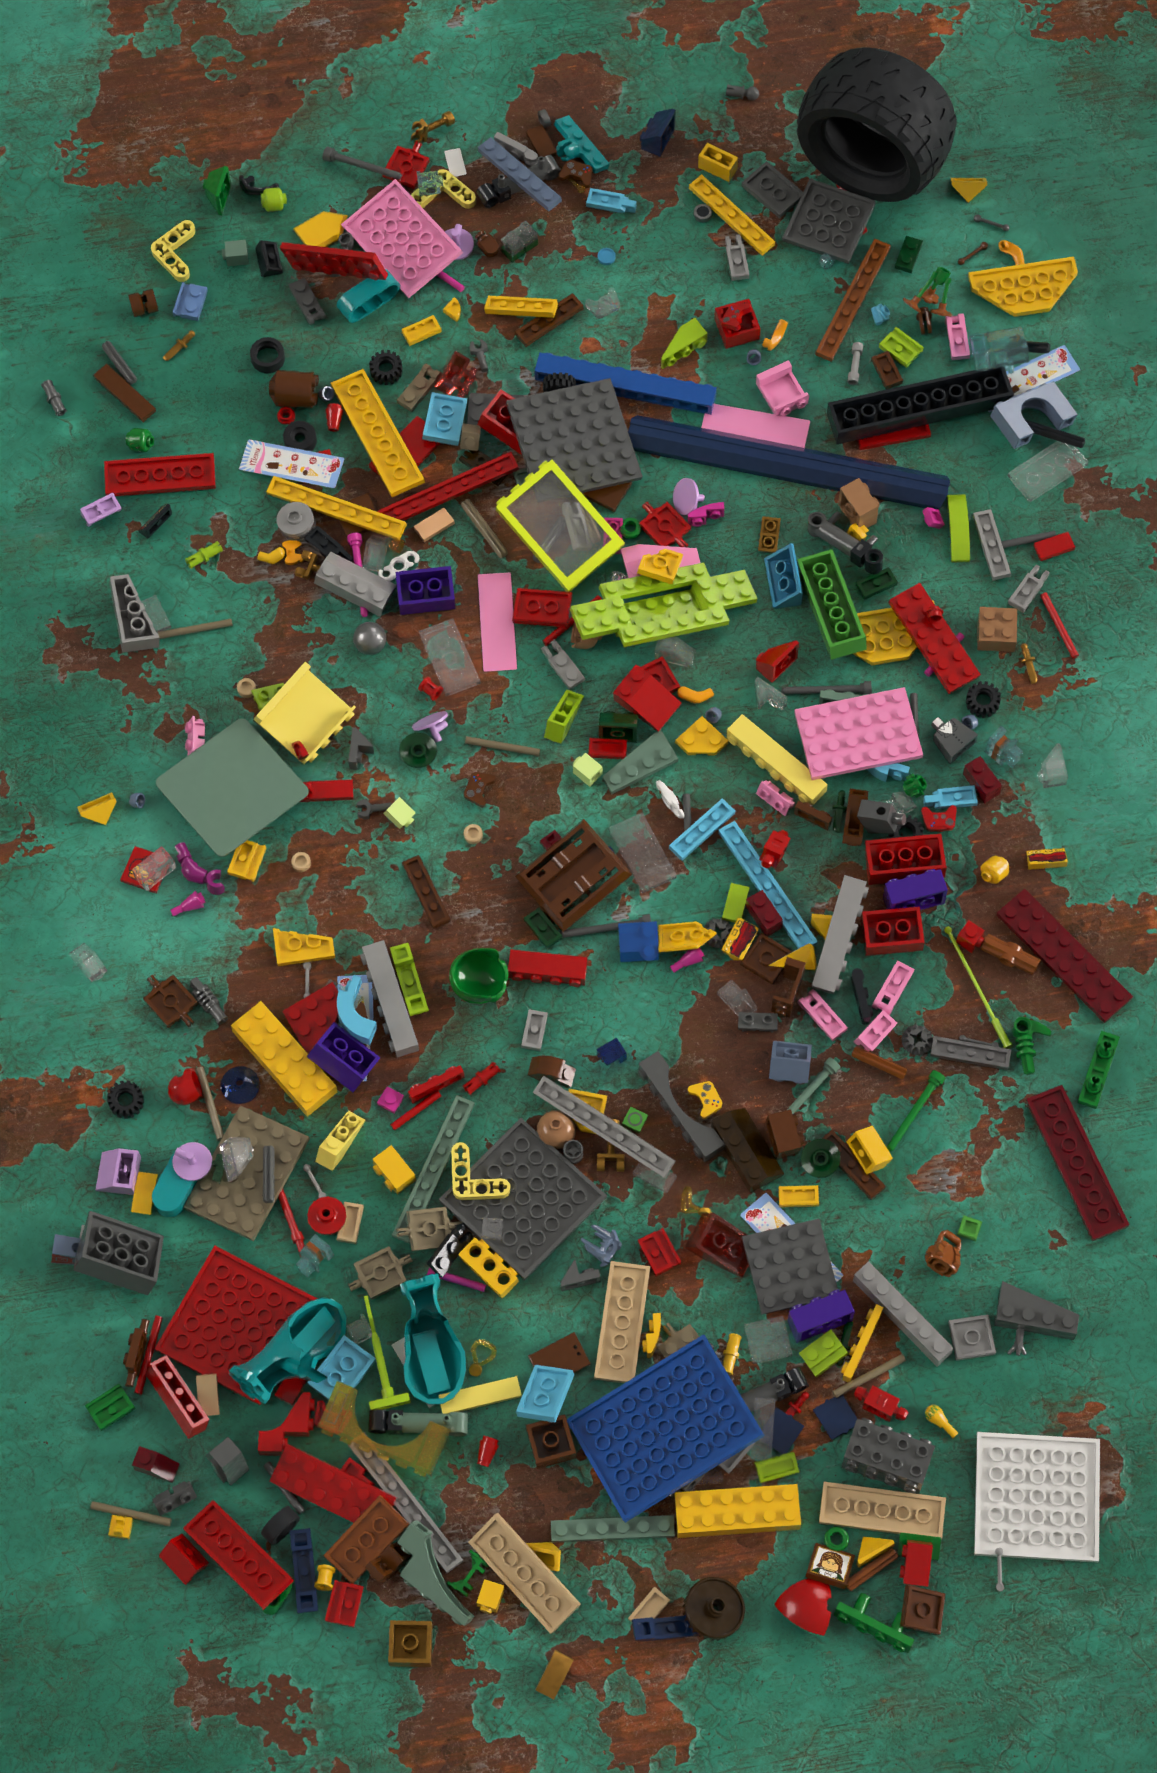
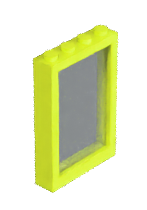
M546 460L538 467L539 471L535 474L533 472L524 479L526 482L521 486L517 484L510 491L511 494L507 498L503 496L496 502V511L564 590L571 592L624 547L625 542L553 460L549 462Z

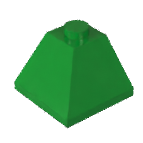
M223 166L209 172L208 178H205L203 182L206 197L218 215L221 216L232 186L228 166Z

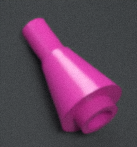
M194 891L181 905L170 911L173 916H176L184 911L204 908L203 904L206 901L201 892L197 893V891Z
M700 947L688 950L670 968L675 973L684 966L687 967L702 962V957L705 955Z

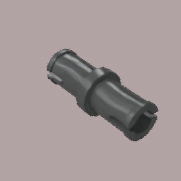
M52 380L44 381L41 386L47 395L48 403L52 405L56 416L64 415L67 410L61 401L60 393L56 391Z

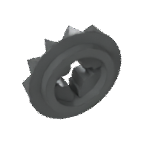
M713 918L706 923L704 928L715 931L717 927L719 931L723 930V932H721V939L716 934L706 943L714 948H722L732 927L729 921L727 922L722 918Z
M916 1024L908 1027L903 1032L902 1045L907 1052L913 1055H922L927 1053L932 1047L933 1037L931 1031L926 1029L925 1026H918ZM919 1034H921L922 1042L919 1041L914 1046V1038L912 1037H917Z

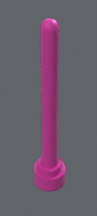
M351 533L347 536V541L353 550L354 564L362 567L360 547L363 542L362 535L360 533ZM360 607L361 616L367 617L368 610Z

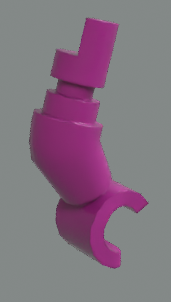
M184 842L175 845L178 852L176 857L182 867L181 872L188 881L198 884L207 883V890L214 895H220L225 891V886L222 883L213 882L216 879L220 880L221 870L216 869L208 873L207 870L194 862Z

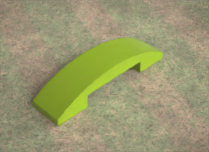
M947 495L951 562H970L969 520L966 495Z
M409 943L390 947L409 1015L413 1016L429 1011Z

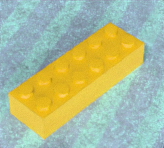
M262 1001L231 1025L235 1036L307 1117L337 1093V1086L317 1064L307 1058L308 1053Z
M798 1484L675 1492L677 1538L800 1530L801 1528Z

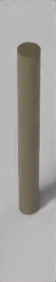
M232 619L160 631L158 635L159 639L229 627L233 626Z
M468 736L465 739V744L540 756V749Z
M198 1067L196 1072L217 1141H221L224 1134L203 1067Z
M901 1354L833 1390L832 1393L835 1398H838L905 1362L906 1359Z
M92 1501L90 1507L92 1510L131 1517L169 1527L172 1521L171 1518Z

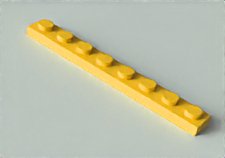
M273 476L266 491L268 495L288 502H302L313 511L399 541L407 526L405 521Z

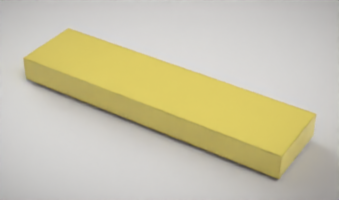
M515 1376L461 1389L453 1399L440 1405L442 1413L448 1414L450 1412H461L522 1397L518 1378ZM450 1392L444 1393V1394H440V1395H438V1396H439V1398H444V1397L447 1396Z

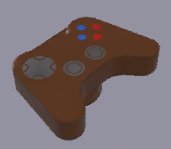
M568 160L559 173V180L564 181L572 178L576 182L581 181L585 188L590 187L592 167Z
M479 772L472 773L464 791V798L484 808L486 800L483 797V793L488 785L496 782L495 775Z

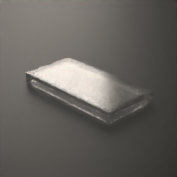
M1057 441L1010 471L1008 477L1026 499L1032 502L1087 466L1088 460L1075 446Z
M453 618L418 631L439 682L443 687L445 696L481 684Z
M643 812L608 828L642 894L677 878Z

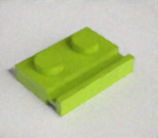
M897 327L879 343L881 350L884 352L889 351L891 357L906 368L924 349L922 345Z
M832 1329L799 1352L815 1377L820 1376L849 1354Z

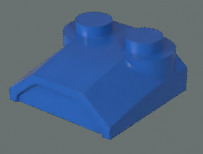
M657 921L618 923L620 962L659 960Z

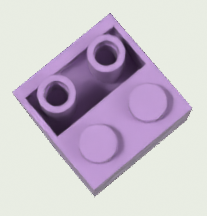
M114 1149L102 1152L96 1191L134 1195L141 1162L139 1151Z

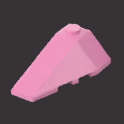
M637 544L621 548L620 550L627 577L631 578L641 576L637 574L643 555H654L659 553L660 550L669 549L683 554L679 567L700 563L697 548Z

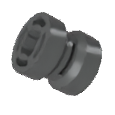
M569 1140L565 1143L563 1148L564 1157L572 1164H578L583 1158L582 1144L577 1140Z

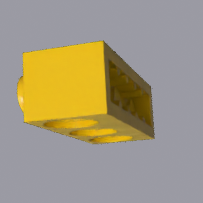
M474 1238L458 1254L459 1258L503 1299L519 1282L516 1277L518 1273L511 1266L507 1268L502 1264L504 1260L496 1252L493 1255L488 1250L490 1247L484 1240L478 1241ZM479 1249L481 1254L478 1257H472L470 1255L471 1251ZM487 1263H494L495 1268L492 1271L485 1270ZM502 1276L510 1278L509 1282L505 1285L499 1283V1279Z

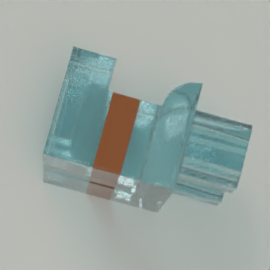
M1000 726L988 739L985 753L1001 766L1007 763L1013 769L1019 763L1023 751L1017 746L1018 740L1012 739L1010 741L1005 736L1007 730Z
M315 1234L300 1251L302 1258L296 1263V1266L308 1278L314 1270L319 1273L320 1267L318 1264L324 1258L330 1261L334 1256L333 1251L325 1241Z

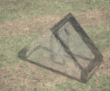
M376 535L370 536L366 541L362 568L379 572L384 562L390 538Z

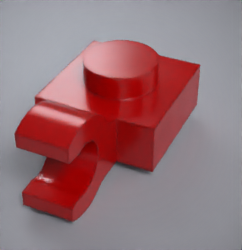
M349 1457L341 1470L374 1486L375 1483L364 1476L367 1470Z

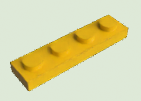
M488 295L484 311L485 314L554 318L558 301L557 299Z
M876 1304L874 1310L870 1308L866 1316L868 1323L866 1327H861L857 1336L860 1340L857 1345L853 1344L850 1350L851 1360L849 1363L845 1362L841 1373L844 1374L843 1381H851L884 1307Z

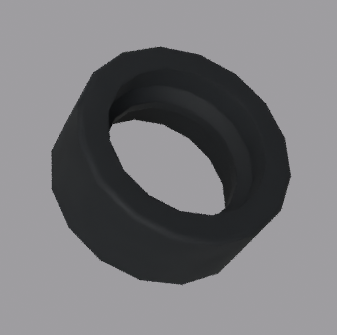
M271 337L261 338L250 349L251 363L259 372L266 374L274 373L285 362L284 348L277 339ZM265 348H272L278 352V357L272 362L264 363L257 359V354Z
M286 1506L266 1523L261 1534L271 1545H275L290 1533V1530L294 1529L300 1517L290 1506Z

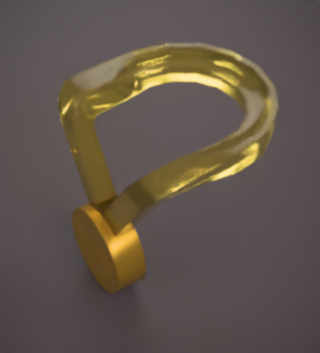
M685 1186L681 1198L682 1212L686 1214L698 1213L700 1216L711 1215V1209L699 1208L692 1204V1188ZM687 1193H688V1206H689L691 1209H686V1196H687Z
M481 1339L473 1343L471 1352L474 1363L470 1365L469 1373L472 1376H479L482 1373V1366L495 1358L497 1349L492 1343ZM478 1345H484L491 1349L492 1353L487 1359L478 1363L476 1348Z

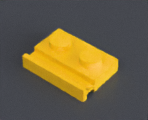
M247 840L237 847L227 871L228 875L254 882L267 849L266 845H259L256 842Z

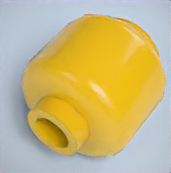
M992 856L981 865L983 880L991 884L999 883L1009 874V864L1003 857Z

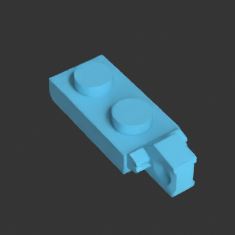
M590 188L586 201V207L618 213H625V211L635 213L637 207L636 201L629 200L628 197H625V194Z
M974 785L937 789V791L932 792V795H926L923 799L924 807H935V809H948L951 805L958 808L977 806L978 804Z

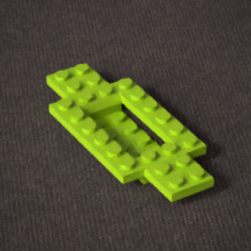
M703 562L679 567L673 584L643 575L600 584L599 590L603 597L602 600L571 606L570 612L582 640L615 633L616 637H620L623 647L729 625L730 620L726 614V609L757 603L758 598L745 570L710 577ZM692 585L690 590L628 603L623 601V599Z

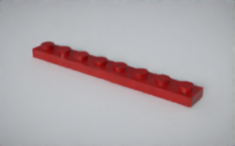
M508 452L382 508L377 512L404 521L519 470V467L512 452Z

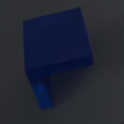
M617 1037L597 1049L598 1058H602L607 1066L617 1060L620 1063L627 1060V1053Z

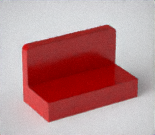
M183 1534L169 1540L159 1554V1557L185 1585L191 1581L196 1573L205 1569L209 1564Z

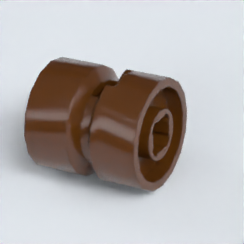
M153 289L145 290L142 294L138 292L128 294L134 317L142 316L145 312L150 314L159 311Z

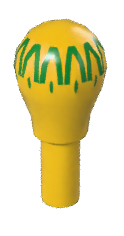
M938 1405L927 1407L925 1411L926 1419L943 1428L954 1438L958 1432L948 1423V1419L945 1417L942 1409Z

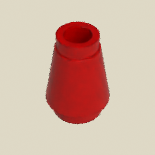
M328 404L325 409L328 431L337 432L339 431L343 415L342 405Z
M483 1435L479 1443L477 1464L489 1467L499 1447V1440Z

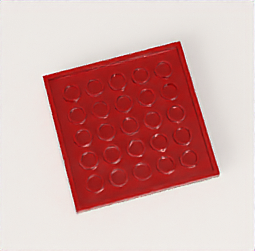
M214 1245L154 1349L201 1375L217 1374L218 1384L261 1405L258 1399L250 1398L240 1389L238 1382L229 1375V1370L234 1365L245 1364L253 1359L265 1348L291 1314L305 1303L318 1298Z

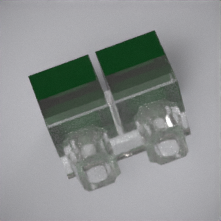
M527 221L522 222L519 227L508 232L501 239L503 243L501 252L513 263L538 245L537 232Z

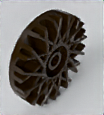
M707 1577L695 1583L686 1593L687 1596L683 1601L685 1604L682 1606L683 1608L685 1607L683 1615L686 1616L685 1621L688 1620L690 1624L689 1628H693V1633H699V1637L703 1636V1639L710 1638L712 1639L711 1641L715 1639L719 1641L731 1636L741 1626L745 1616V1603L740 1591L731 1582L719 1577Z

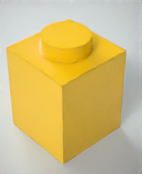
M484 1579L476 1602L477 1607H480V1611L487 1614L497 1613L505 1590L504 1585Z

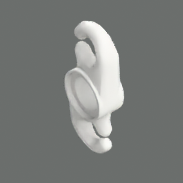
M407 551L399 557L393 558L390 564L384 567V571H389L390 575L384 577L383 570L380 569L378 576L392 581L396 578L395 572L407 571L409 567L414 565L413 562L407 560L409 556H414V562L418 563L419 555L414 551ZM396 563L404 565L401 570H396L393 566Z
M660 780L656 781V787L661 791V797L665 805L671 809L676 817L683 819L684 812L679 808V802L675 794Z

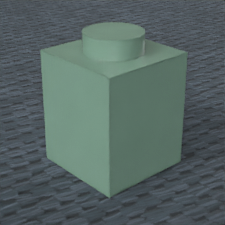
M246 240L224 242L225 249H222L223 260L227 261V266L249 264Z

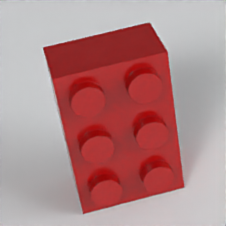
M920 907L862 912L861 926L865 956L923 951L925 941Z

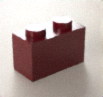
M981 756L964 766V777L971 786H975L976 793L983 803L1000 794L1002 785Z
M763 890L746 899L745 908L763 934L770 936L782 929L783 919Z

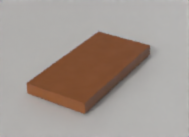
M380 1495L323 1556L350 1583L354 1584L367 1570L365 1566L370 1561L378 1558L410 1523Z

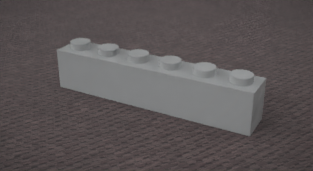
M844 875L811 988L834 994L835 990L839 991L842 980L838 978L840 971L844 972L847 961L844 958L846 953L850 954L853 943L849 941L851 935H855L858 924H855L857 916L861 917L864 906L860 905L862 898L866 899L869 887H865L867 881Z
M384 940L363 946V954H360L363 966L367 965L369 970L366 971L368 982H372L374 986L371 989L374 1000L378 999L380 1006H377L379 1016L384 1017L385 1023L382 1024L386 1035L389 1034L391 1041H388L391 1053L395 1052L398 1058L419 1051L418 1042Z
M869 1261L854 1274L853 1282L875 1304L884 1307L883 1312L936 1367L952 1354L953 1347Z

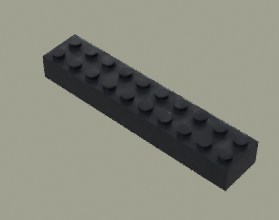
M1000 364L829 402L827 417L836 444H842L994 409L995 404L1000 401L1005 402L1014 396L1004 365Z

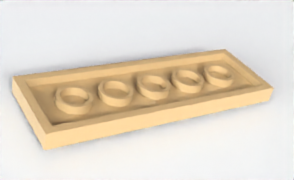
M610 1262L594 1379L626 1383L636 1375L650 1266Z
M823 1482L819 1524L894 1534L910 1533L941 1537L942 1539L946 1498Z
M496 1513L468 1542L550 1634L554 1633L581 1605L499 1513Z

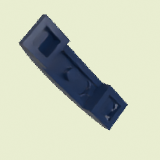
M310 1528L290 1530L297 1613L318 1611L317 1589L314 1587L316 1574Z
M686 1616L632 1619L635 1641L679 1639L699 1636L700 1634L692 1632L693 1628H689L688 1620L685 1621Z

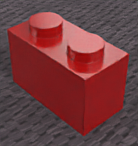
M907 1540V1545L903 1544L902 1557H905V1564L900 1566L899 1578H903V1584L928 1587L933 1549L931 1542Z

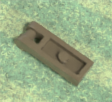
M425 363L418 375L397 399V403L413 412L440 379L442 373L438 370H433L429 364ZM427 375L431 376L429 380L425 378Z

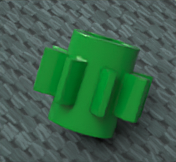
M918 774L907 776L903 784L904 792L908 796H915L916 798L924 795L923 791L927 787L925 779Z

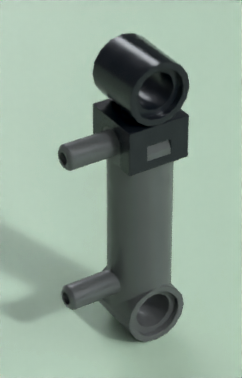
M551 155L539 156L537 159L538 163L528 167L542 181L557 178L561 171ZM500 174L498 178L492 180V184L485 183L476 190V194L485 208H491L498 202L503 203L511 199L512 194L523 189L509 177L505 178L503 174Z
M837 511L828 520H826L825 515L821 512H813L808 516V533L811 536L820 537L848 555L850 561L861 568L864 565L868 573L878 574L883 569V554L878 549H872V546L878 540L877 536L872 535L867 541L855 539L834 525L841 518V513Z
M797 1367L785 1374H780L770 1379L768 1383L741 1394L752 1412L774 1401L779 1402L793 1394H797L808 1388L809 1384L801 1368Z

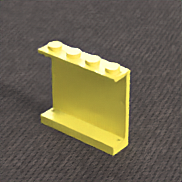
M306 662L253 719L296 758L292 743L300 741L309 754L306 758L299 760L304 765L307 761L312 762L318 756L316 751L320 747L324 749L329 744L330 740L328 738L332 733L335 736L343 728L340 724L344 720L348 722L354 716L352 711L356 708L355 706L350 708L309 671L311 666Z

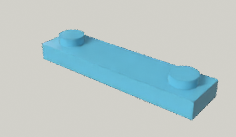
M722 798L672 842L668 849L683 861L727 822L736 811Z

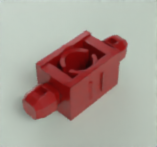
M773 830L759 858L762 861V867L767 869L771 866L775 868L778 866L791 839L788 837L787 831L780 830L777 832Z
M873 1385L869 1392L863 1387H857L854 1392L855 1398L860 1401L864 1400L862 1409L890 1422L893 1415L896 1416L895 1419L905 1421L909 1413L905 1408L897 1407L900 1401L899 1398Z

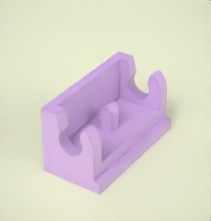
M111 493L81 508L80 512L89 527L93 523L121 511L122 508L114 493Z

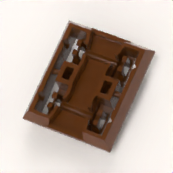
M583 819L515 877L564 932L633 874ZM581 840L582 843L576 847L574 844ZM616 868L618 872L597 889L595 884L599 881L603 882L605 880L604 877L606 875L610 876L612 874L611 871ZM604 869L606 873L601 876L599 873ZM544 870L545 874L539 878L537 875ZM581 898L583 902L579 903L564 917L560 915L563 911L564 913L567 912L568 907H573L575 905L574 902L577 899ZM569 899V904L564 907L562 903Z

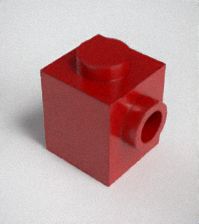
M968 920L959 932L956 942L972 953L976 947L980 948L983 944L985 930Z

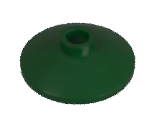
M412 733L402 740L399 748L400 757L410 767H426L434 761L437 755V745L434 739L425 733ZM417 751H421V752H422V754H420V755H416L415 753H416Z
M815 1139L809 1142L801 1154V1163L804 1170L813 1177H828L840 1165V1152L837 1146L827 1139ZM820 1157L825 1158V1161L823 1163L818 1162V1159Z

